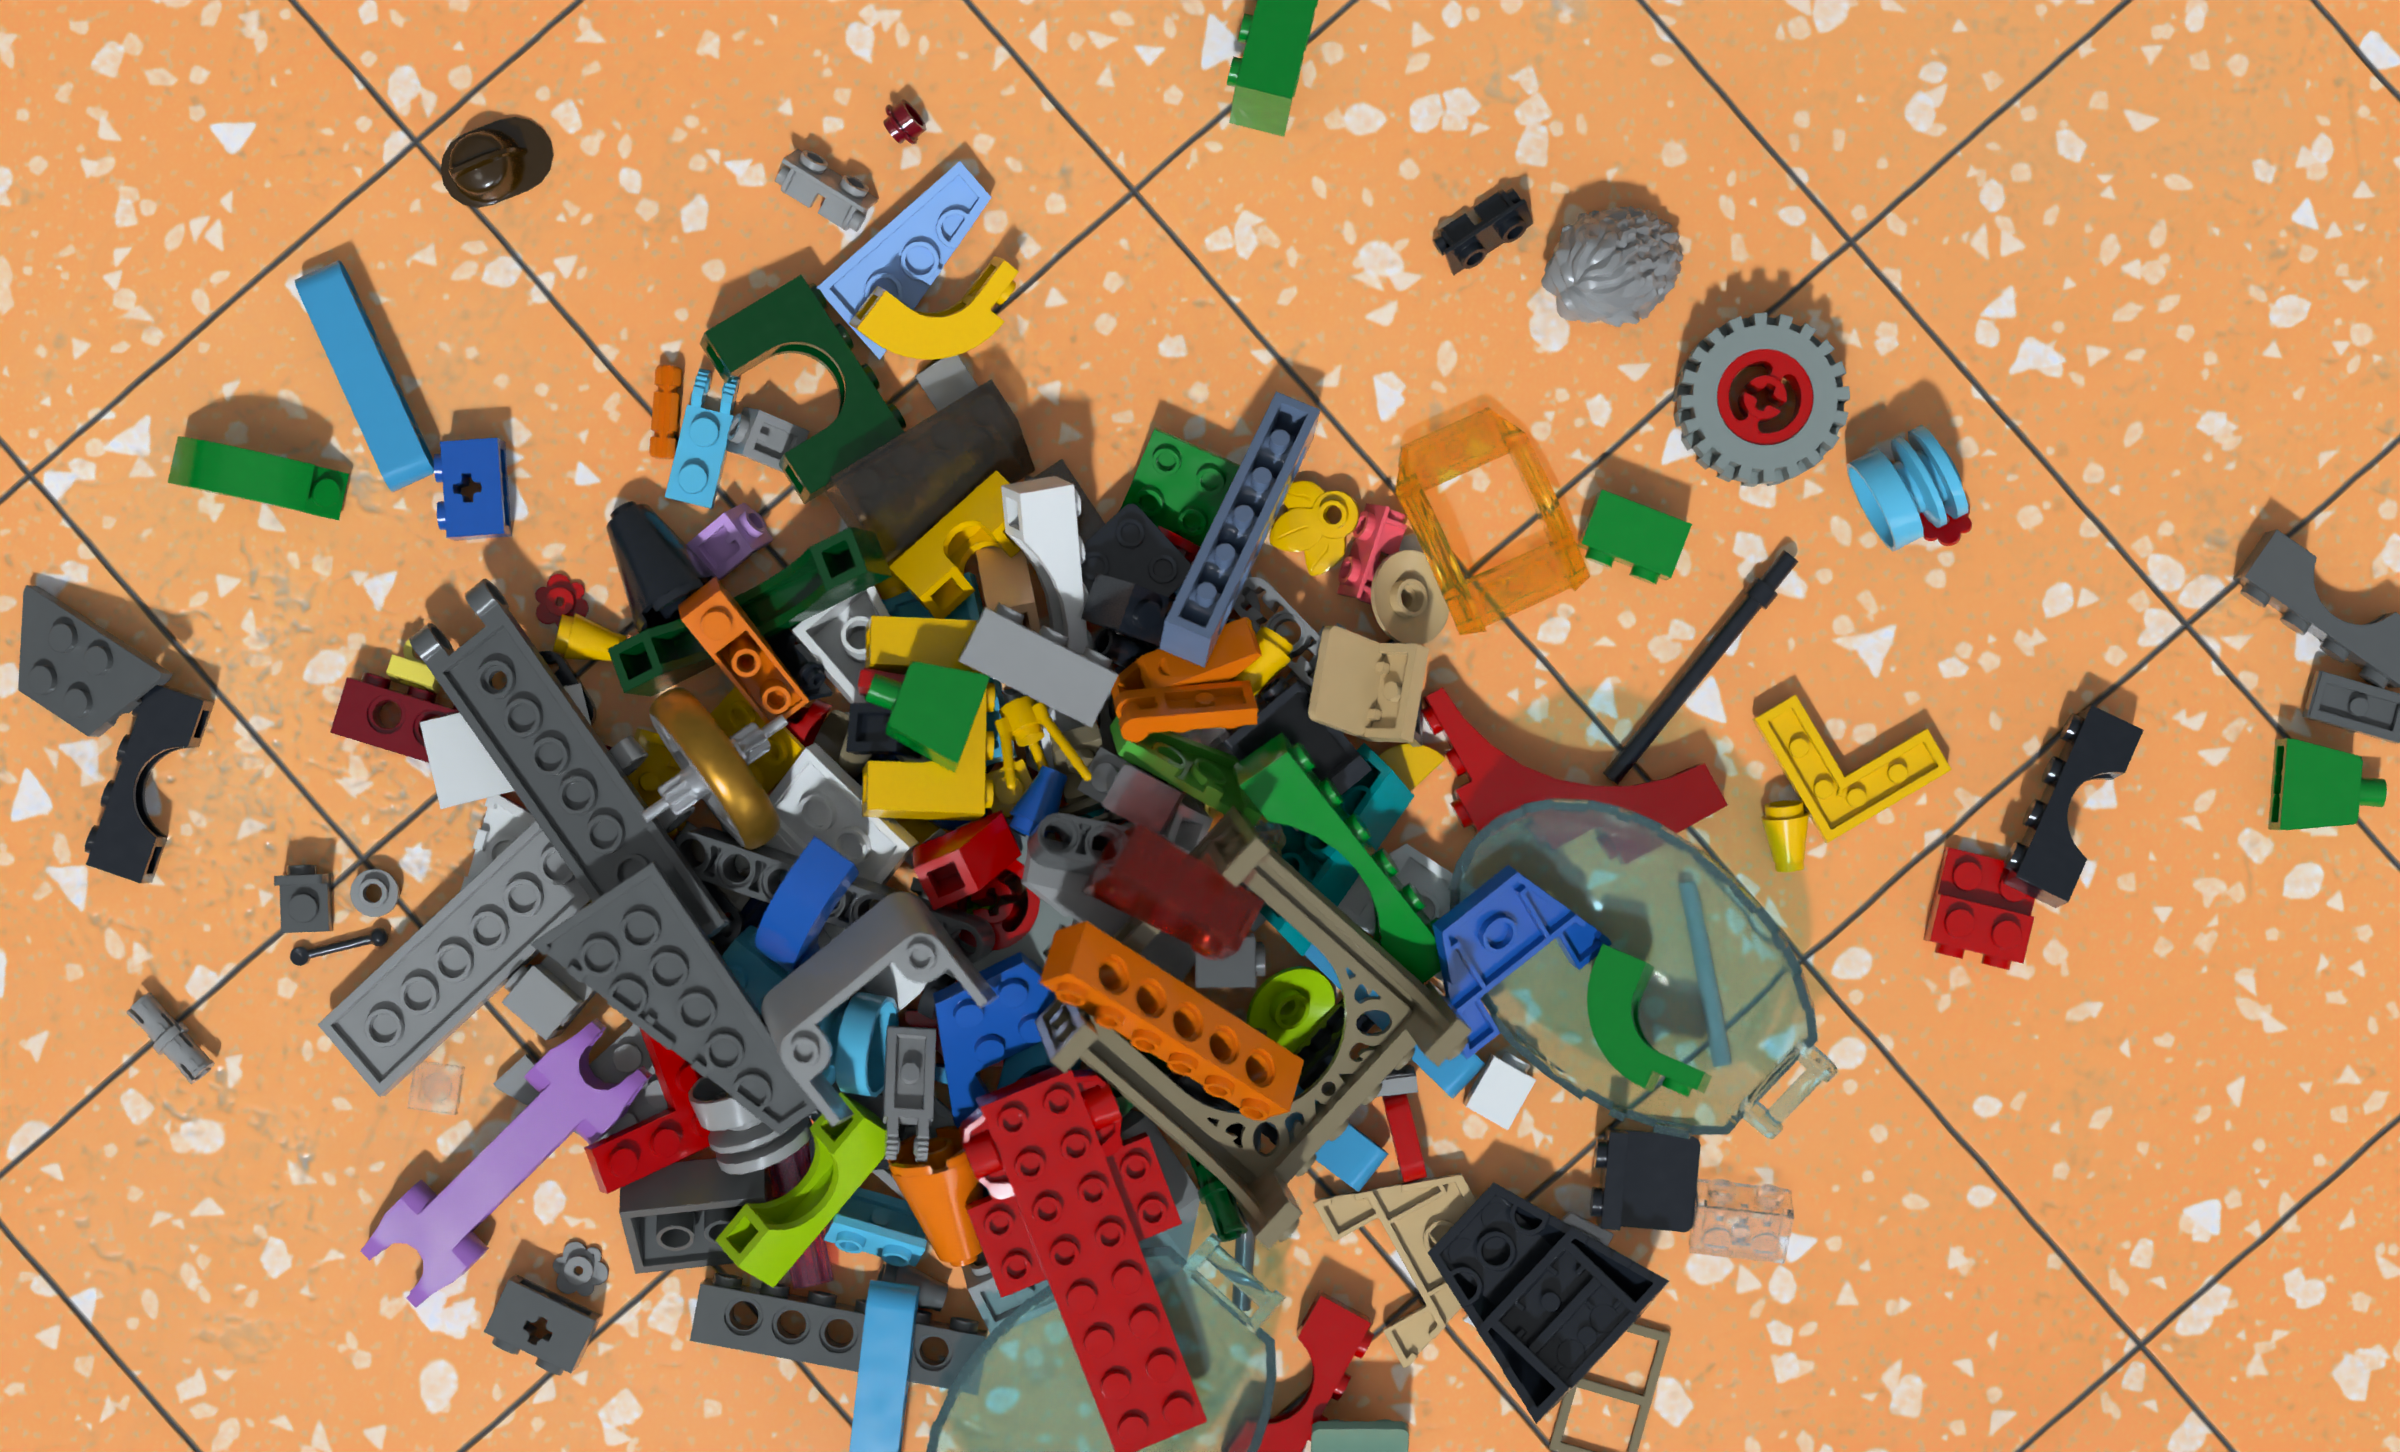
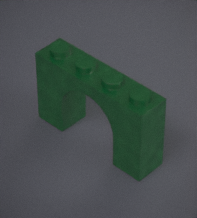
M799 275L704 332L700 345L726 384L763 361L786 353L808 356L822 364L832 375L840 398L837 418L824 430L784 453L779 462L780 468L803 503L806 504L900 446L906 437V433L903 430L906 428V423L896 406L892 403L887 405L877 391L880 388V384L873 370L866 363L860 365L851 351L854 348L853 341L846 329L840 323L834 325L826 313L825 309L828 306L820 289H817L814 283L808 285L803 276Z

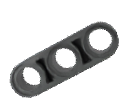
M1053 813L1046 816L1030 833L1027 840V850L1030 857L1041 866L1136 886L1155 884L1173 867L1176 860L1175 847L1165 835L1064 813ZM1044 831L1058 833L1064 842V848L1062 850L1050 848L1044 840ZM1093 840L1102 841L1109 847L1111 851L1110 860L1101 859L1094 854L1092 849ZM1147 850L1152 852L1158 860V869H1150L1143 865L1139 857V851Z

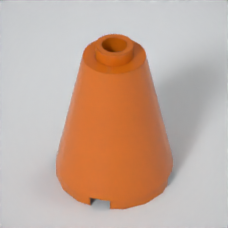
M945 1126L936 1128L938 1137L929 1139L926 1162L915 1161L913 1144L916 1135H913L900 1142L896 1160H888V1169L939 1260L950 1263L954 1267H961L975 1262L978 1259V1254L982 1252L965 1205L984 1198V1185L975 1178L963 1149L960 1136L961 1127Z

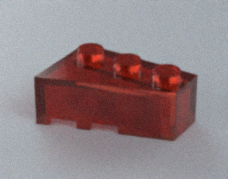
M1139 823L1108 842L1082 889V892L1191 945L1195 952L1211 960H1224L1239 951L1265 902L1241 886L1235 887L1223 875Z

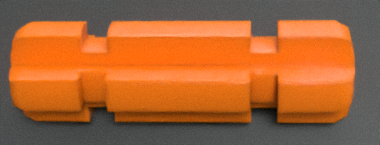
M659 365L655 370L654 384L658 386V391H655L653 396L651 430L655 431L654 437H650L649 453L650 456L657 459H674L677 448V440L674 439V433H678L681 395L677 393V389L682 387L683 375L682 369L678 366Z

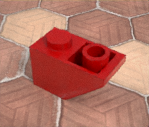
M1002 810L912 848L913 869L933 910L978 892L1022 855Z

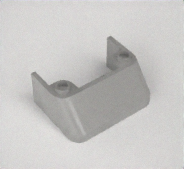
M896 892L886 896L772 988L763 999L761 1007L762 1017L783 1064L832 1127L848 1120L854 1113L821 1073L831 1060L832 1047L828 1037L817 1023L893 962L908 980L915 983L931 982L950 969L980 1008L993 1003L999 998L924 902L913 893Z

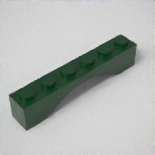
M850 526L809 547L785 569L733 598L746 612L766 640L892 577L876 533ZM681 619L646 629L608 649L623 692L652 697L717 664Z

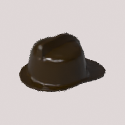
M512 117L495 121L467 132L451 142L443 155L440 169L443 185L451 197L463 205L476 208L494 205L527 192L542 183L551 169L553 160L552 145L544 130L530 120Z

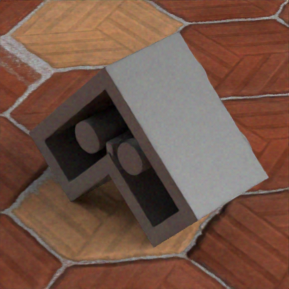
M547 955L540 964H529L527 967L522 966L515 972L504 986L510 993L501 1003L543 1039L549 1040L560 1036L597 992L584 982L580 983L566 972L567 969Z

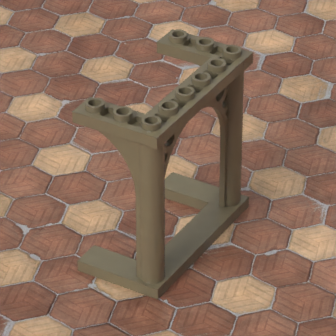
M1233 805L1112 938L1140 954L1218 869L1235 887L1241 882L1246 884L1309 940L1327 958L1338 977L1344 997V1027L1338 1049L1327 1069L1308 1089L1294 1097L1290 1112L1272 1116L1263 1121H1257L1243 1116L1240 1111L1226 1110L1204 1103L1182 1089L1117 1031L1098 1025L1094 1021L1093 1016L1077 1006L1061 1002L1057 997L1034 1022L1048 1057L1053 1064L1066 1073L1079 1058L1214 1174L1233 1193L1254 1237L1266 1248L1270 1249L1277 1241L1283 1242L1294 1233L1299 1225L1300 1220L1298 1218L1303 1214L1287 1183L1295 1175L1300 1177L1311 1168L1317 1157L1315 1153L1327 1140L1334 1141L1346 1130L1350 1122L1349 1117L1361 1104L1365 1106L1377 1097L1383 1086L1381 1082L1393 1069L1399 1070L1411 1060L1416 1050L1414 1047L1416 1044L1423 1054L1439 1067L1446 1059L1452 1060L1462 1052L1468 1042L1467 1036L1472 1032V1029L1442 991L1430 981L1424 985L1264 842L1249 819ZM1346 968H1349L1354 974L1348 976ZM1360 984L1365 987L1368 995H1370L1372 990L1379 995L1378 997H1367L1360 1001H1357L1354 997L1355 991ZM1381 1010L1389 1015L1390 1023L1384 1030L1378 1033H1365L1356 1026L1359 1016L1367 1011ZM1356 1043L1369 1045L1358 1052L1359 1057L1357 1059L1350 1058V1050ZM1324 1083H1334L1326 1093L1322 1092ZM1292 1113H1301L1303 1118L1300 1121L1297 1119L1293 1124L1292 1130L1288 1132L1285 1120ZM1208 1118L1217 1119L1216 1123L1214 1124ZM1263 1122L1272 1123L1277 1128L1278 1133L1276 1147L1268 1154L1258 1152L1253 1143L1254 1132ZM1240 1123L1243 1125L1241 1145L1233 1141L1237 1138L1236 1133L1226 1131L1232 1124Z

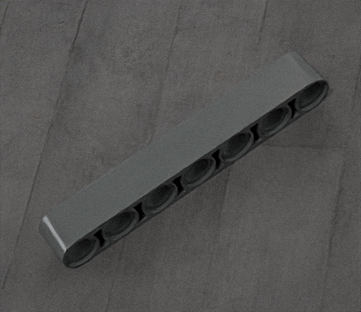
M701 827L680 834L673 840L700 880L767 903L771 902L781 884L780 873L782 869L789 871L799 858L793 854L766 845L755 849H746L729 833L711 827ZM694 839L704 846L705 859L703 863L696 860L692 855L691 844ZM738 854L744 856L749 862L750 873L748 877L740 875L736 869L735 860ZM857 876L840 899L838 907L833 909L826 922L847 929L869 911V904L872 899L880 902L892 893L904 891ZM919 897L972 964L984 958L992 951L995 945V933L987 920L946 905L933 910L928 899ZM962 929L974 935L977 942L974 953L964 950L961 946L959 934Z

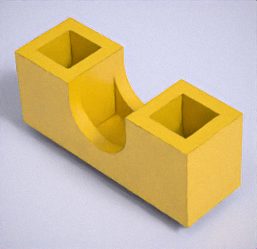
M997 470L889 566L907 590L936 619L947 617L975 591L964 577V567L967 560L976 550L995 546L1001 548L1010 558L1021 550L1005 533L1001 485L1010 483Z

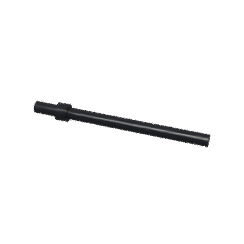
M1783 550L1760 579L1757 577L1753 579L1744 591L1746 597L1603 772L1607 778L1616 785L1621 782L1761 608L1766 610L1778 595L1775 590L1798 563L1792 555Z

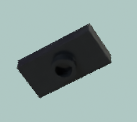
M1344 998L1338 1002L1294 1052L1295 1055L1304 1060L1298 1085L1303 1090L1308 1089L1323 1074L1338 1049L1344 1027ZM1364 1013L1359 1016L1356 1022L1357 1028L1365 1033L1375 1024Z

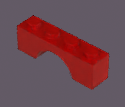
M1319 1290L1296 1332L1297 1338L1308 1351L1313 1365L1312 1381L1306 1395L1293 1409L1279 1416H1250L1231 1452H1302L1307 1441H1311L1312 1425L1319 1421H1328V1418L1322 1415L1329 1400L1332 1398L1339 1401L1347 1388L1351 1375L1345 1373L1353 1356L1361 1359L1366 1353L1374 1337V1333L1368 1330L1371 1325L1370 1318Z

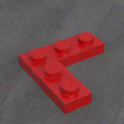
M642 1029L640 1031L668 1109L584 1147L600 1192L609 1194L710 1146L708 1135L711 1131L701 1127L688 1095L693 1084L702 1075L691 1068L692 1065L672 1049L668 1050Z

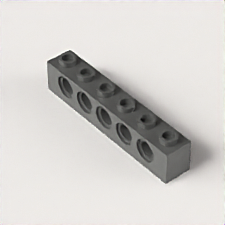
M714 1273L713 1279L706 1278L700 1284L690 1341L849 1371H859L867 1300L856 1299L855 1306L836 1303L837 1295L823 1291L810 1290L808 1297L789 1294L790 1286L777 1283L774 1288L764 1282L761 1283V1288L742 1285V1277L726 1273ZM741 1301L752 1303L758 1310L757 1323L748 1326L739 1323L734 1316L735 1304ZM918 1309L909 1382L975 1394L978 1387L988 1331L978 1329L979 1322L968 1318L951 1317L950 1324L931 1320L932 1313ZM788 1310L800 1312L806 1321L805 1331L800 1334H790L785 1331L781 1325L782 1313ZM835 1319H843L849 1322L853 1328L852 1340L846 1343L834 1341L828 1333L829 1322ZM929 1337H939L946 1342L948 1355L942 1360H931L923 1353L922 1342Z

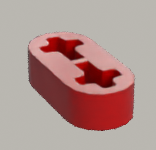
M1407 1094L1382 1096L1403 1183L1426 1178V1169Z

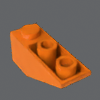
M717 576L678 605L680 618L765 724H768L781 714L787 719L810 701L746 612Z
M1243 617L1225 624L1205 668L1161 649L1142 655L1118 675L1111 689L1113 701L1119 693L1127 690L1230 682L1262 656L1251 620Z

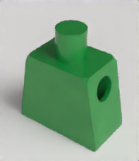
M914 661L910 663L903 683L875 673L865 701L892 711L886 728L887 735L947 770L955 772L990 677L980 673Z
M2275 739L2268 829L2296 830L2357 824L2359 806H2384L2387 795L2386 780L2362 777L2363 760L2361 756L2297 739Z

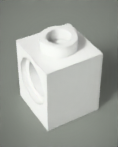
M1505 1051L1502 1059L1490 1054L1485 1063L1486 1066L1481 1070L1463 1104L1472 1111L1509 1130L1536 1079L1526 1074L1531 1065Z

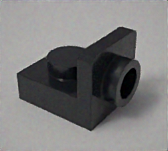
M850 703L846 752L855 755H901L910 759H920L922 756L920 753L886 734L887 724L892 713L891 710L872 703Z

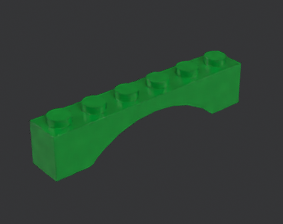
M1281 732L1234 765L1239 786L1267 821L1292 826L1318 837L1339 851L1357 870L1372 896L1375 917L1373 939L1422 983L1441 972L1433 924L1439 918L1436 917L1431 921L1422 910L1426 907V903L1412 883L1403 886L1395 876L1399 869L1384 848L1376 852L1368 841L1372 836L1362 819L1356 813L1348 816L1342 809L1340 804L1344 800L1331 780L1325 778L1323 781H1320L1315 775L1312 768L1316 765L1305 747L1300 742L1293 746Z

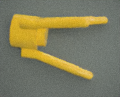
M1025 696L1012 700L1001 707L999 710L1001 718L994 723L1000 736L1007 788L1014 789L1016 787L1011 740H1015L1020 747L1029 746L1038 770H1040L1041 766L1049 767L1039 743L1045 735L1043 732L1044 727L1085 781L1091 780V772L1050 717L1045 704L1037 703L1035 699Z

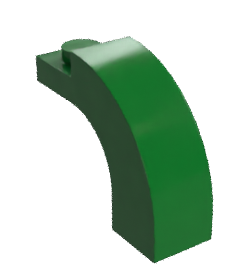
M178 436L168 483L339 520L349 474L280 456Z
M1602 944L1590 974L1587 991V1011L1593 1036L1606 1059L1625 1078L1650 1092L1654 1091L1660 1075L1665 1078L1661 1086L1686 1097H1689L1692 1089L1705 1094L1712 1076L1661 1054L1649 1043L1642 1031L1639 1018L1640 1002L1655 967L1645 961Z

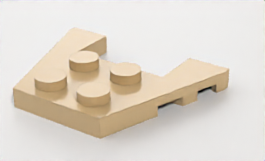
M1461 1173L1319 1198L1313 1202L1334 1242L1377 1218L1380 1219L1425 1301L1424 1306L1382 1328L1403 1368L1410 1366L1418 1357L1417 1355L1432 1339L1438 1336L1446 1327V1324L1462 1308L1428 1254L1434 1245L1476 1202Z

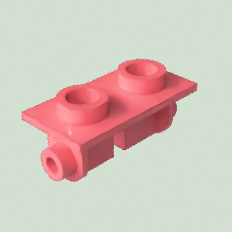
M1366 503L1364 511L1360 513L1359 522L1353 531L1355 539L1350 555L1343 561L1339 570L1338 580L1340 585L1337 594L1358 598L1359 601L1372 605L1371 586L1375 572L1381 564L1378 561L1380 554L1391 555L1399 551L1407 525L1403 524L1405 514L1390 510L1388 506Z

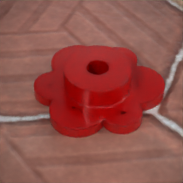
M1969 505L1968 513L1959 518L1953 519L1946 513L1947 524L1936 528L1927 520L1923 513H1920L1924 539L1927 541L1938 539L1939 543L1944 546H1952L1958 543L1961 533H1967L1972 529V521L1968 518L1970 514Z
M562 574L551 576L547 582V587H540L535 593V598L540 603L536 609L537 619L543 624L555 623L559 627L562 614L574 617V614L577 613L586 617L589 612V605L582 598L585 593L584 586L578 582L571 583L568 577ZM559 598L564 599V604L562 606L557 605V600Z

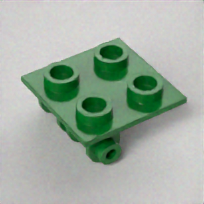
M1155 427L1121 509L1127 504H1135L1157 527L1161 526L1201 547L1240 465Z

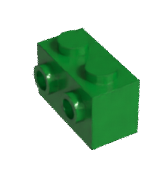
M1601 490L1596 495L1577 547L1587 550L1585 558L1592 562L1610 568L1614 561L1632 567L1630 576L1656 585L1659 578L1663 580L1672 578L1692 524L1608 491Z

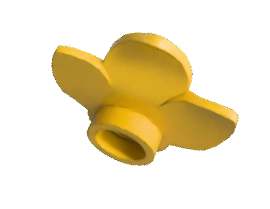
M1311 481L1294 482L1284 500V504L1289 511L1281 515L1274 523L1269 541L1271 545L1283 551H1304L1309 574L1311 576L1321 575L1331 570L1344 557L1346 536L1354 531L1359 522V507L1355 499L1346 492H1326L1319 485ZM1333 505L1339 507L1342 512L1341 520L1336 524L1331 523L1327 517V511Z

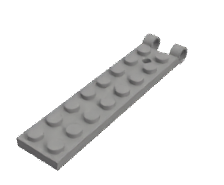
M633 736L624 738L609 750L626 776L634 772L648 757V753ZM692 805L679 815L674 814L668 808L656 818L665 831L669 833L685 822L694 812L695 807ZM535 821L330 1012L318 1026L379 1097L386 1096L496 994L520 967L526 966L540 953L530 945L532 942L589 905L592 900Z

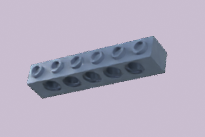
M1279 392L1275 393L1164 623L1159 649L1205 668L1313 441L1320 409Z

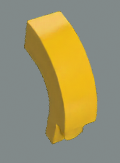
M994 256L962 299L953 306L937 312L912 310L888 291L877 285L848 324L882 348L904 357L934 360L957 356L982 344L1003 325L1005 321L993 313L991 308L995 303L998 306L1002 305L1010 297L1016 287V282L1013 279L1019 271L1004 259Z

